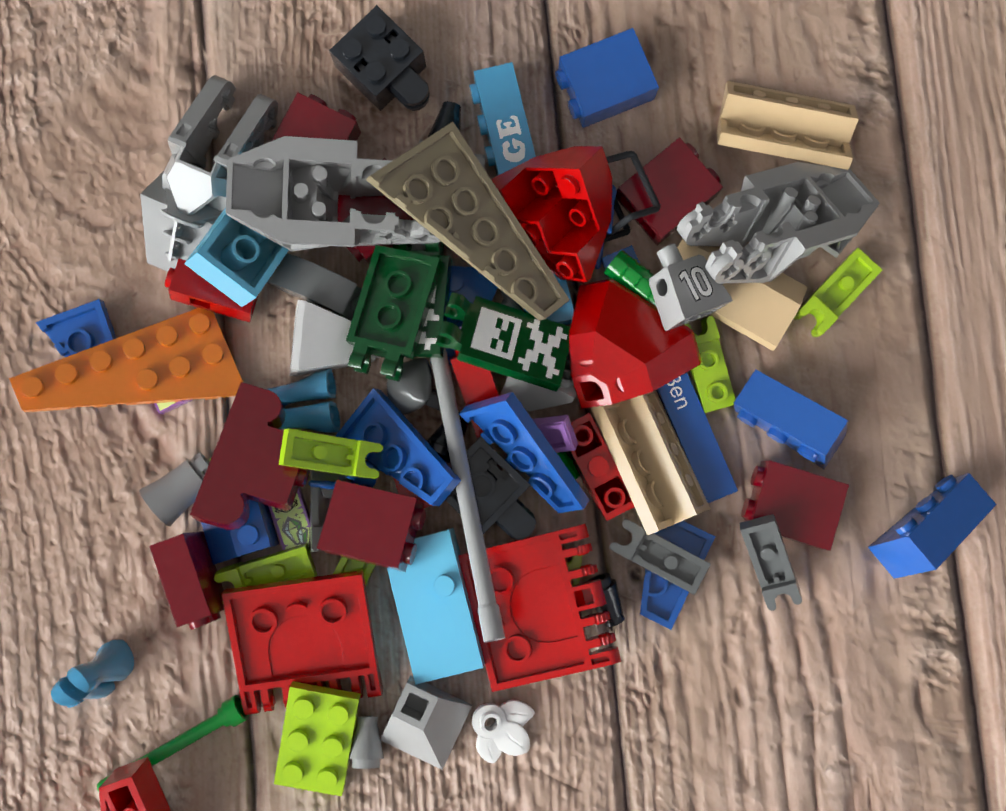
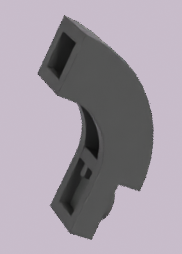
M288 253L267 281L268 284L291 296L307 300L350 321L353 319L362 288L356 286L357 284L349 279Z

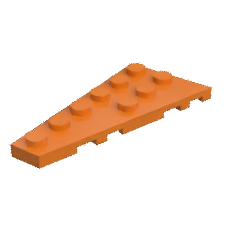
M201 308L185 312L9 378L20 407L24 412L236 396L240 383L243 382L214 313Z

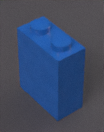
M634 28L560 56L558 70L555 71L560 89H566L570 100H568L570 113L574 120L579 118L582 128L654 100L659 89Z

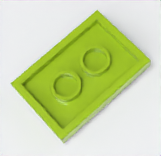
M292 682L289 688L274 779L275 785L336 796L343 795L359 709L360 693Z

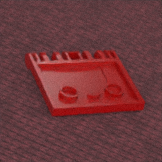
M586 523L486 548L496 602L500 608L505 639L484 643L469 554L458 555L492 692L605 667L622 661L618 646L607 647L593 652L590 651V648L613 643L616 641L614 633L605 632L587 639L586 626L603 624L611 618L609 611L589 614L584 617L581 616L580 611L607 604L600 579L573 585L572 579L597 573L596 564H586L572 570L568 566L567 557L581 556L593 551L591 543L566 549L563 546L565 543L588 538L589 534Z
M363 570L231 588L223 591V605L245 715L260 713L261 700L264 712L273 711L275 706L273 688L278 687L282 689L283 702L286 707L289 688L293 681L326 687L325 681L329 680L330 688L343 690L340 679L350 677L352 692L360 693V698H363L361 676L364 675L368 698L383 695L382 678L378 666Z

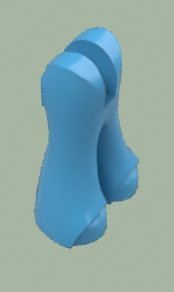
M332 369L321 370L299 381L267 389L276 393L284 409L286 405L296 402L336 398V382ZM329 401L285 409V421L279 428L310 429L329 433L339 432L340 414L337 404Z
M124 640L109 641L99 648L96 656L90 662L79 664L69 669L67 676L60 678L51 690L53 701L71 708L81 704L84 701L83 699H100L110 695L115 690L113 681L125 680L134 668V656L128 644Z

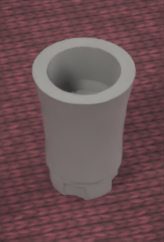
M198 453L191 460L187 459L159 480L140 489V495L152 512L164 524L171 527L180 515L195 502L210 462L202 453Z

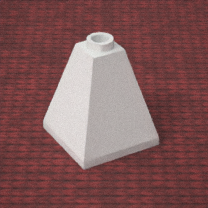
M298 300L295 311L289 376H301L325 369L333 370L349 367L348 362L354 345H350L346 338L352 321L307 301ZM371 355V362H373L375 358L381 357Z

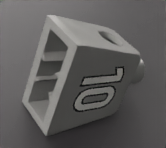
M675 243L657 252L663 269L649 279V285L665 332L713 314L733 301L723 284L716 283L706 270L707 260L704 256L697 255L683 260Z

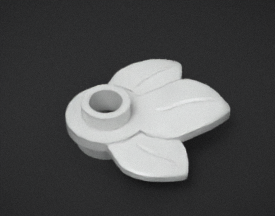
M511 699L499 706L494 703L482 704L475 710L472 716V727L478 735L476 742L477 751L484 760L493 764L498 760L502 752L518 756L529 751L530 739L523 726L535 714L531 706L522 701ZM488 718H495V722L491 726H484Z

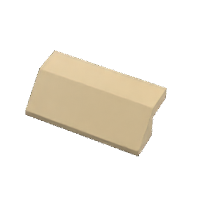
M727 81L717 128L718 145L849 170L853 160L849 143L859 118L855 105Z
M682 238L677 248L683 260L702 255L708 261L711 253L719 250L721 246H689ZM781 273L771 282L726 283L723 286L733 301L710 315L774 351L801 307L808 287L784 273Z
M656 390L613 405L591 408L647 535L710 510L709 504Z

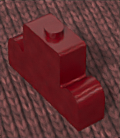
M244 382L240 383L190 512V515L197 521L226 530H235L242 527L249 518L250 509L246 503L247 500L288 511L292 508L298 488L305 487L310 474L309 469L279 465L284 431L279 428L285 421L286 413L276 393Z

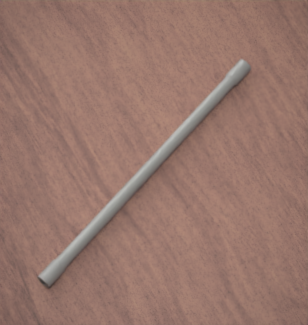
M412 244L411 250H426L425 244ZM444 348L443 358L430 359L451 467L454 473L461 479L455 488L478 600V615L483 641L487 643L505 639L500 608L496 602L446 348Z

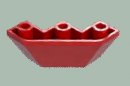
M573 146L539 155L492 178V182L551 272L562 280L588 282L592 277L612 215V174L603 146Z
M606 279L579 286L569 332L571 377L581 409L613 405L653 392L702 363L692 329L681 325L665 332L657 307L614 279Z

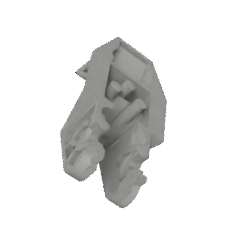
M213 75L209 78L167 140L172 156L165 170L140 194L147 263L168 272L170 267L176 268L179 258L183 260L189 258L226 208L228 158L263 145L265 130H269L270 127L275 128L277 124L278 102L262 94L254 98L218 155H215L213 159L215 164L210 173L203 170L206 167L205 163L207 161L204 156L212 139L217 140L220 133L217 127L219 113L221 110L227 111V108L231 109L235 101L233 94L236 87L231 81Z
M283 136L228 158L226 215L290 251L328 246L355 247L440 242L437 237L416 220L399 219V217L395 216V213L386 212V215L361 214V211H356V209H350V216L343 222H338V195H350V198L384 196L366 179L393 161L357 158V141Z
M795 162L746 175L741 192L726 195L722 204L714 209L704 202L698 203L695 210L688 213L679 222L677 231L689 246H721L719 250L711 253L705 266L716 283H765L773 281L795 261L809 256L817 248L821 247L837 258L852 238L859 233L880 203L850 169Z

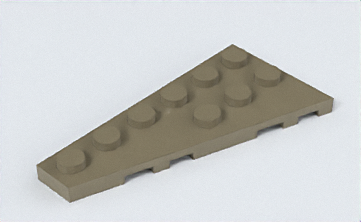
M454 122L437 131L366 179L537 320L546 319L570 300Z

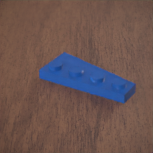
M373 388L336 435V437L357 441L380 443L383 446V450L377 453H368L365 459L376 465V468L386 475H390L398 480L399 484L432 506L440 507L461 481L382 390Z
M513 392L467 405L459 413L467 423L473 420L483 430L480 436L489 445L495 442L508 455L505 461L513 469L525 472L530 477L528 481L530 486L558 513L585 508L590 499Z

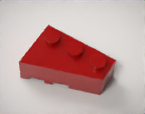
M148 757L116 768L99 787L101 811H171Z

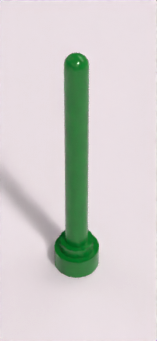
M234 695L222 702L221 707L218 708L217 714L135 761L148 757L151 765L154 766L222 726L229 727L231 725L236 727L248 720L249 715H245L243 712L241 698L238 695ZM109 776L105 777L104 779H102V780H100V781L98 782V784H97V790H98V792H99V787L104 783V781H105Z

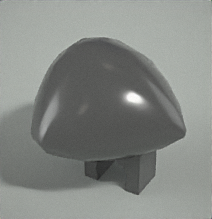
M416 358L404 362L403 373L399 382L387 380L388 398L403 415L417 411L424 405L440 411L437 390L432 388L433 376L426 358Z

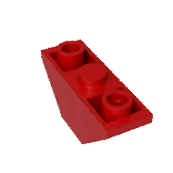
M588 413L571 422L578 445L575 451H568L581 475L580 477L605 520L608 521L634 508L635 506L614 459L591 414Z

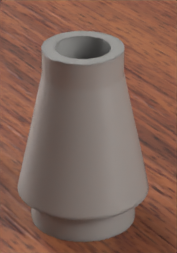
M357 717L356 730L349 759H352V768H380V759L384 757L378 729V717Z

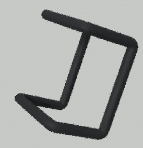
M634 151L607 156L606 159L608 163L631 158L653 207L625 216L615 197L614 210L620 221L613 226L611 234H606L603 243L629 235L631 229L628 223L631 220L656 213L660 210V203Z

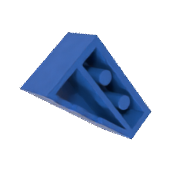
M756 369L734 401L735 412L738 413V419L751 427L757 425L766 431L770 438L778 443L789 446L822 469L826 468L846 436L847 419Z
M970 473L957 477L949 475L940 480L935 485V491L922 499L915 508L868 546L869 550L894 579L937 570L997 505Z

